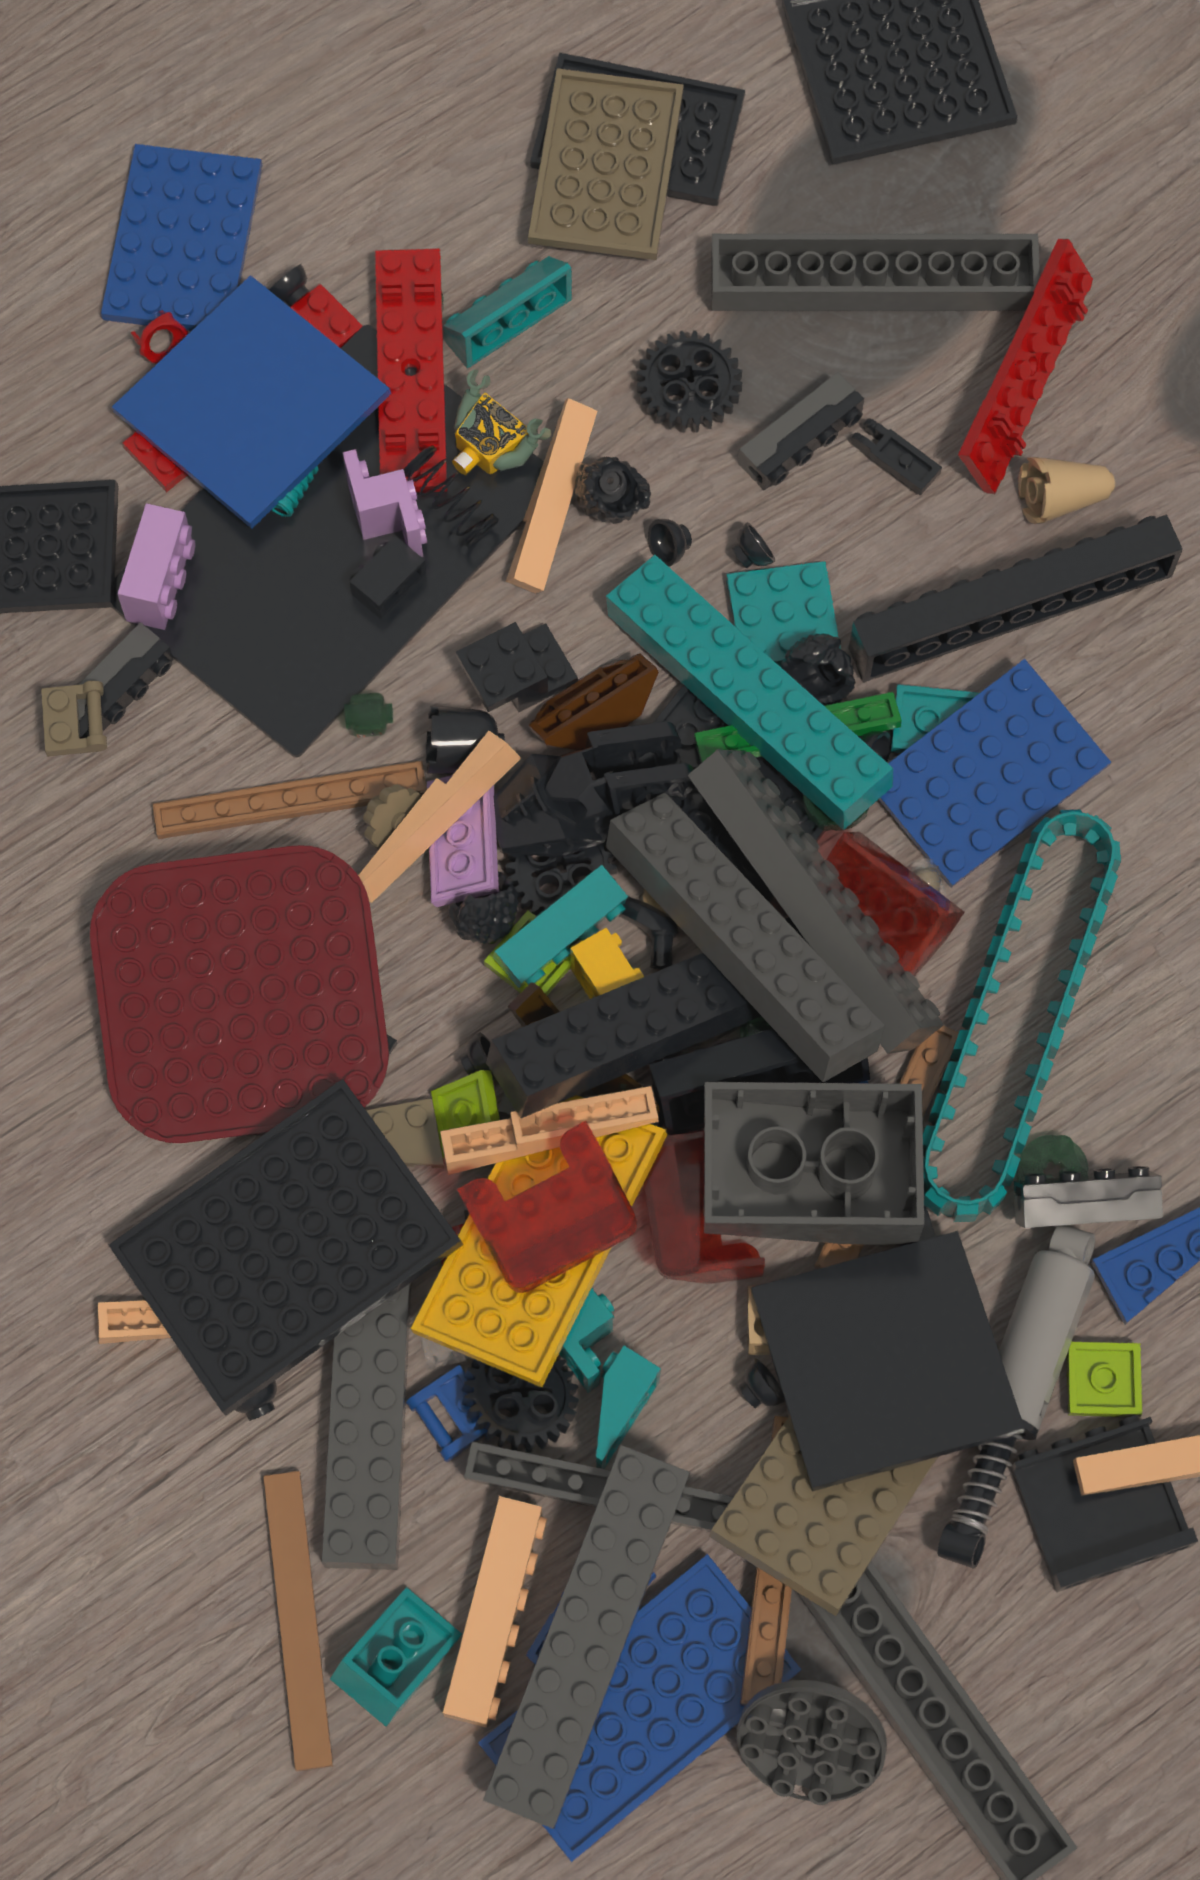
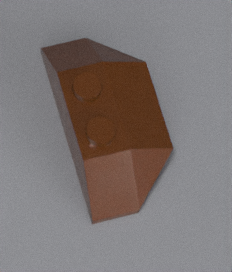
M640 653L628 660H619L602 666L545 702L536 714L535 720L530 722L529 728L546 745L573 750L586 748L587 733L626 727L642 715L659 673L657 667Z

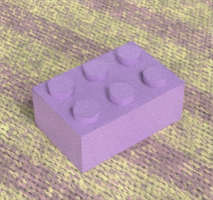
M146 503L118 591V597L126 621L136 624L141 622L145 626L165 630L168 619L172 620L174 618L177 608V600H174L177 589L182 590L186 580L184 566L187 559H192L195 551V540H192L191 537L192 527L188 525L185 512Z

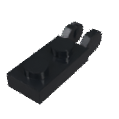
M868 418L864 422L863 427L879 442L875 444L867 437L855 432L850 438L854 447L863 454L869 455L870 459L921 496L939 476L942 466L892 429L888 430L880 423Z

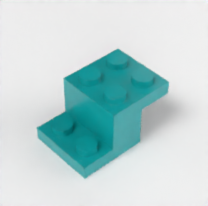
M593 1287L559 1352V1355L562 1359L566 1360L567 1366L574 1372V1375L587 1393L600 1385L601 1370L599 1366L601 1362L591 1350V1347L613 1332V1319L615 1318L612 1313L615 1309L609 1299L603 1293L597 1295Z

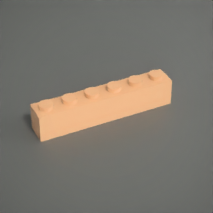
M499 1496L443 1710L444 1717L486 1728L488 1727L489 1719L495 1721L497 1719L501 1698H497L495 1695L498 1684H505L511 1662L505 1661L508 1646L515 1648L520 1626L514 1624L517 1610H525L529 1590L523 1588L527 1574H534L538 1554L532 1552L536 1539H543L547 1524V1518L541 1517V1506Z

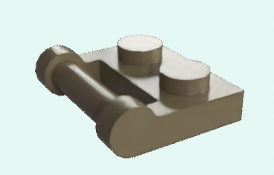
M87 681L81 685L41 688L45 753L47 757L99 752L107 749V737L103 735L101 696L104 694L102 682ZM87 699L89 736L80 739L78 700Z

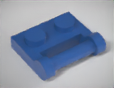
M460 1364L406 1401L410 1410L418 1413L442 1449L440 1454L445 1462L457 1457L470 1447L472 1442H477L486 1436L488 1431L486 1428L475 1431L474 1427L478 1418L467 1419L466 1417L468 1410L472 1406L462 1405V1400L467 1393L461 1391V1388L467 1379L464 1377L466 1373ZM435 1396L462 1434L455 1441L452 1440L428 1404V1401Z

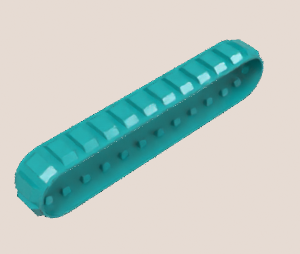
M1081 809L1060 810L1059 814L1054 818L1045 817L1032 830L1029 843L1025 845L1016 870L1018 874L1014 876L1005 901L1008 905L1003 907L994 932L997 936H993L984 961V965L987 967H982L973 992V996L976 998H971L962 1023V1027L966 1030L959 1031L950 1057L956 1062H948L939 1088L945 1094L937 1093L928 1119L935 1126L926 1125L923 1133L924 1205L937 1216L944 1214L945 1216L953 1217L954 1222H975L981 1212L990 1215L1007 1194L1004 1186H1011L1020 1158L1014 1154H1022L1031 1130V1126L1026 1122H1033L1043 1095L1037 1090H1044L1053 1066V1062L1049 1059H1054L1064 1034V1030L1060 1027H1065L1075 1002V999L1071 996H1076L1086 970L1083 965H1087L1097 938L1094 934H1097L1108 907L1106 904L1109 902L1118 877L1115 872H1117L1121 863L1120 842L1113 840L1112 828L1097 815L1092 816L1088 813H1082ZM1056 836H1079L1097 849V863L1104 865L1103 878L1093 877L1090 888L1098 893L1093 908H1082L1079 917L1087 923L1083 938L1072 939L1068 948L1076 954L1072 970L1060 971L1058 981L1066 985L1060 1002L1050 1001L1047 1012L1055 1016L1050 1033L1039 1032L1036 1041L1037 1044L1044 1048L1039 1065L1028 1064L1025 1075L1033 1079L1028 1096H1017L1014 1106L1022 1111L1017 1128L1006 1127L1003 1138L1011 1143L1006 1161L995 1160L992 1171L1000 1175L998 1184L995 1189L985 1185L978 1192L982 1198L971 1200L970 1196H959V1199H954L949 1196L950 1193L944 1187L938 1188L934 1183L933 1179H937L938 1175L937 1167L928 1166L930 1151L941 1152L945 1141L937 1137L936 1134L941 1120H953L956 1109L947 1103L953 1087L964 1088L967 1077L958 1071L964 1056L976 1055L978 1045L970 1041V1037L975 1024H987L989 1014L982 1010L981 1006L986 993L997 994L1001 983L992 978L997 962L1008 963L1012 953L1003 947L1008 931L1019 932L1022 921L1014 916L1018 901H1030L1033 890L1024 885L1029 870H1041L1044 862L1036 853L1042 844L1050 847L1056 841Z

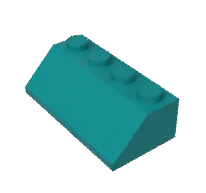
M550 256L540 262L535 261L531 263L522 274L514 279L509 278L505 280L498 290L489 296L478 298L472 307L463 313L452 315L446 324L443 325L444 341L467 369L572 300L571 266L564 261Z

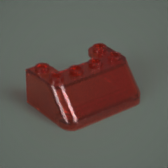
M586 1121L566 1131L560 1140V1149L569 1168L509 1200L504 1201L496 1184L485 1178L473 1180L457 1189L506 1284L515 1292L525 1293L628 1239L637 1228L635 1213L608 1159Z
M704 1131L667 1136L643 1183L657 1271L667 1279L702 1284L763 1277L765 1258L760 1257L759 1252L754 1246L747 1243L722 1245L721 1234L704 1233Z

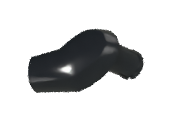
M629 896L626 902L622 904L626 910L619 917L640 927L651 937L650 968L665 969L672 966L673 938H676V935L679 934L677 924L654 906Z

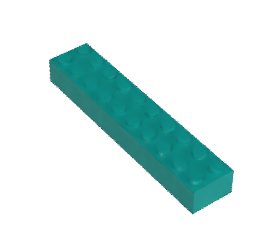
M656 555L652 556L606 595L608 616L728 726L732 725L738 730V734L751 746L757 747L762 757L840 828L846 829L893 787L892 766Z

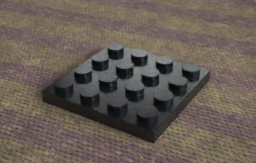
M115 479L0 486V613L114 607L119 489Z

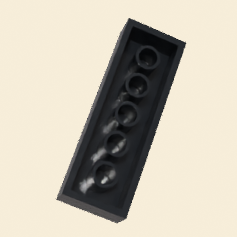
M773 1028L747 1037L734 1038L726 1043L712 1047L699 1048L691 1053L677 1057L664 1058L659 1062L649 1064L656 1101L661 1108L660 1114L668 1138L704 1128L705 1082L860 1083L870 1080L867 1057L829 1080L822 1082Z

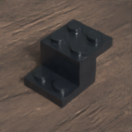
M514 622L456 651V658L487 712L510 701L514 703L518 712H521L578 682L576 673L546 623L522 634L517 623Z

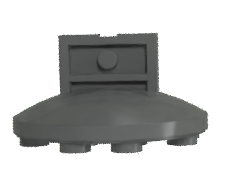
M811 1680L785 1681L761 1690L744 1707L737 1728L738 1749L746 1766L759 1780L772 1788L775 1794L782 1797L790 1796L800 1800L811 1801L816 1805H826L832 1801L847 1799L869 1788L879 1777L885 1763L887 1738L883 1725L874 1711L854 1694L824 1682ZM795 1785L809 1789L808 1796L793 1794Z

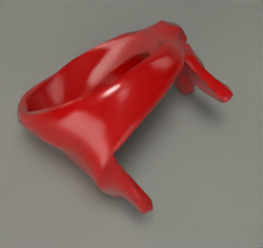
M160 310V316L144 328L141 338L134 331L131 332V335L137 345L140 346V354L151 363L157 364L188 335V331L174 319L171 312ZM161 329H167L172 335V343L169 348L161 353L153 352L150 347V340L153 334Z

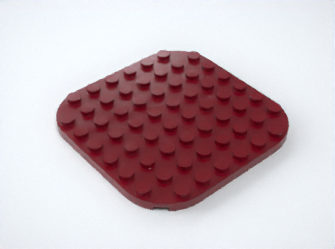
M297 845L153 863L134 868L119 876L98 900L91 919L90 943L108 1086L112 1100L121 1116L143 1135L167 1143H190L266 1133L341 1079H344L364 1108L376 1096L387 1073L389 1048L371 907L362 880L344 860L318 847Z

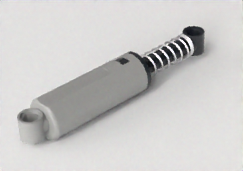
M1066 1225L1057 1226L1052 1235L1049 1250L1038 1251L1033 1257L999 1349L1025 1432L982 1444L983 1447L978 1445L981 1451L980 1455L973 1457V1462L976 1466L968 1470V1475L971 1479L970 1482L963 1484V1489L966 1491L965 1495L958 1497V1502L961 1505L960 1509L953 1511L950 1519L951 1522L945 1526L938 1545V1557L973 1569L977 1567L982 1557L986 1541L985 1535L989 1531L985 1523L987 1520H992V1517L988 1516L991 1507H997V1504L993 1501L996 1493H1002V1490L999 1489L1001 1480H1007V1477L1003 1474L1006 1466H1012V1463L1009 1462L1011 1452L1017 1453V1450L1013 1448L1016 1439L1036 1440L1095 1276L1088 1263L1095 1246V1234Z

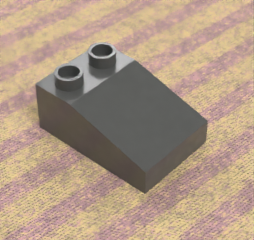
M705 1082L704 1233L835 1244L907 1245L919 1241L924 1227L922 1084Z

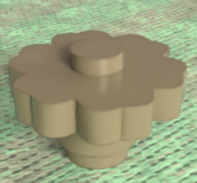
M395 784L382 789L380 795L373 797L369 801L363 816L364 822L368 824L364 835L370 844L379 850L422 795L412 788L405 789L399 784Z

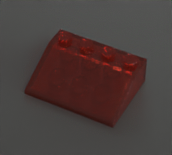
M843 832L826 859L838 870V879L845 888H849L859 900L858 907L863 914L875 921L879 927L878 934L884 943L890 944L899 955L898 962L905 971L913 974L914 977L948 939L965 911L861 832Z

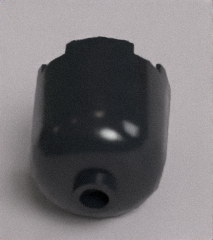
M430 706L428 719H432L431 731H427L426 734L427 773L454 774L488 731L505 741L504 733H498L497 722L494 717L482 710Z

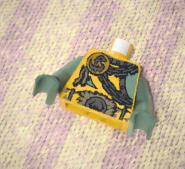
M472 370L467 375V383L471 388L465 390L457 410L453 429L456 447L461 452L452 460V464L463 475H467L476 465L488 474H493L498 470L503 471L522 466L538 447L537 441L547 440L551 436V429L547 427L543 428L540 434H538V427L542 424L543 420L532 419L526 426L487 393L481 396L480 390L486 389L490 385L491 380L489 375H485L482 383L478 385L475 378L479 370Z

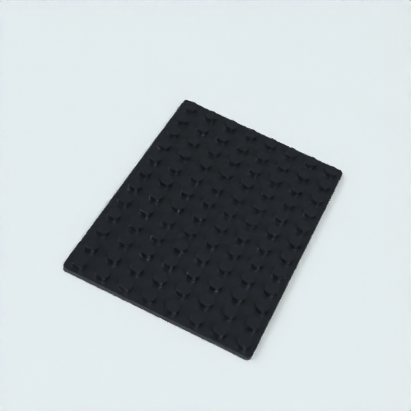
M364 325L341 349L378 378L377 330L370 325ZM409 367L405 370V373L413 376L417 373V369ZM444 384L447 479L455 473H458V476L447 487V492L442 493L435 506L444 503L467 486H470V490L453 508L447 520L457 516L477 501L482 500L481 505L464 523L459 533L468 530L491 513H494V516H497L499 521L478 542L471 547H466L467 545H464L465 540L477 528L462 536H457L456 530L469 512L452 522L446 523L444 522V516L456 499L441 508L433 509L432 503L439 492H432L425 496L420 495V492L416 493L418 510L421 509L426 527L424 530L427 543L422 544V558L425 559L426 575L382 619L352 596L349 582L350 577L358 566L362 564L365 566L373 558L375 550L381 543H388L395 535L404 543L405 540L402 531L363 540L347 483L343 452L356 449L359 461H366L369 477L380 475L379 406L317 465L319 470L317 474L313 475L312 482L308 483L309 487L307 491L303 492L302 499L298 500V506L293 508L292 516H281L271 510L251 529L204 488L181 510L185 512L188 525L192 527L191 537L192 540H195V551L192 559H187L184 566L186 580L182 590L177 589L174 600H177V608L174 618L172 620L168 619L165 630L146 627L157 635L160 640H163L170 646L172 657L293 757H300L357 698L355 694H360L523 523L544 461L532 453L525 464L503 471L498 470L493 474H488L476 465L467 475L460 473L452 464V460L461 452L456 447L453 429L462 397L446 384ZM276 507L274 508L276 511L282 514H287V512L281 509H278ZM124 568L115 577L114 607L112 608L125 618L118 597L119 587L125 572Z

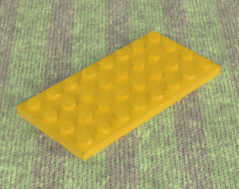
M575 1095L559 1103L583 1099V1097ZM647 1124L495 1163L458 1235L463 1245L451 1253L445 1260L411 1327L412 1332L542 1387L667 1137L666 1130L652 1124Z

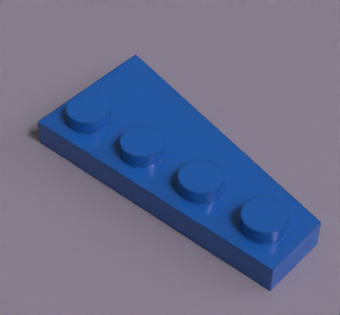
M1200 1207L1091 1261L1124 1325L1200 1261Z

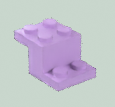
M356 449L343 452L347 483L363 540L402 531L405 543L423 557L422 544L427 543L424 530L426 527L421 509L418 510L417 494L413 480L406 481L403 469L369 477L366 461H359Z

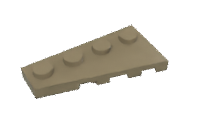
M432 1098L366 1110L406 1166L415 1167V1165L444 1169Z

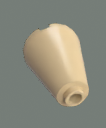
M1029 457L1027 458L1029 462L1022 463L1018 477L1019 498L1026 499L1028 508H1022L1028 521L1033 524L1045 523L1106 500L1115 488L1114 476L1105 466Z

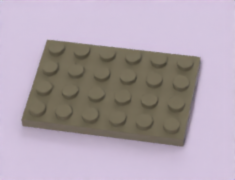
M557 68L528 234V244L657 260L684 85Z
M789 1416L712 1528L709 1537L837 1616L938 1457L812 1491Z

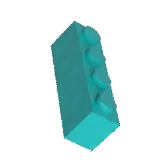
M600 865L495 950L492 957L518 988L522 987L525 983L528 985L531 982L537 983L546 975L542 969L552 961L559 965L571 955L570 947L579 939L582 942L599 932L596 926L605 918L611 922L623 913L626 908L622 904L626 902L629 896L603 865Z

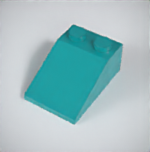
M626 1346L622 1347L619 1354L613 1351L602 1368L604 1370L602 1375L604 1377L596 1453V1468L600 1469L606 1468L660 1383L661 1368Z
M406 1587L341 1660L330 1680L387 1727L463 1634Z

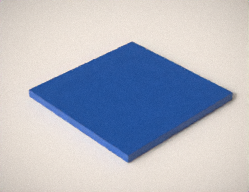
M250 275L112 406V409L117 416L252 529L391 395V391L388 386Z

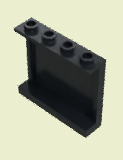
M1134 1415L1119 1421L1120 1427L1107 1431L1105 1426L1098 1427L1086 1432L1085 1439L1073 1442L1071 1437L1052 1443V1450L1039 1454L1037 1449H1033L1017 1455L1018 1461L1014 1462L1010 1469L1056 1593L1193 1547L1198 1542L1194 1528L1189 1529L1171 1481L1081 1496L1073 1459L1156 1443L1149 1427L1153 1422L1151 1417L1140 1420L1139 1415Z

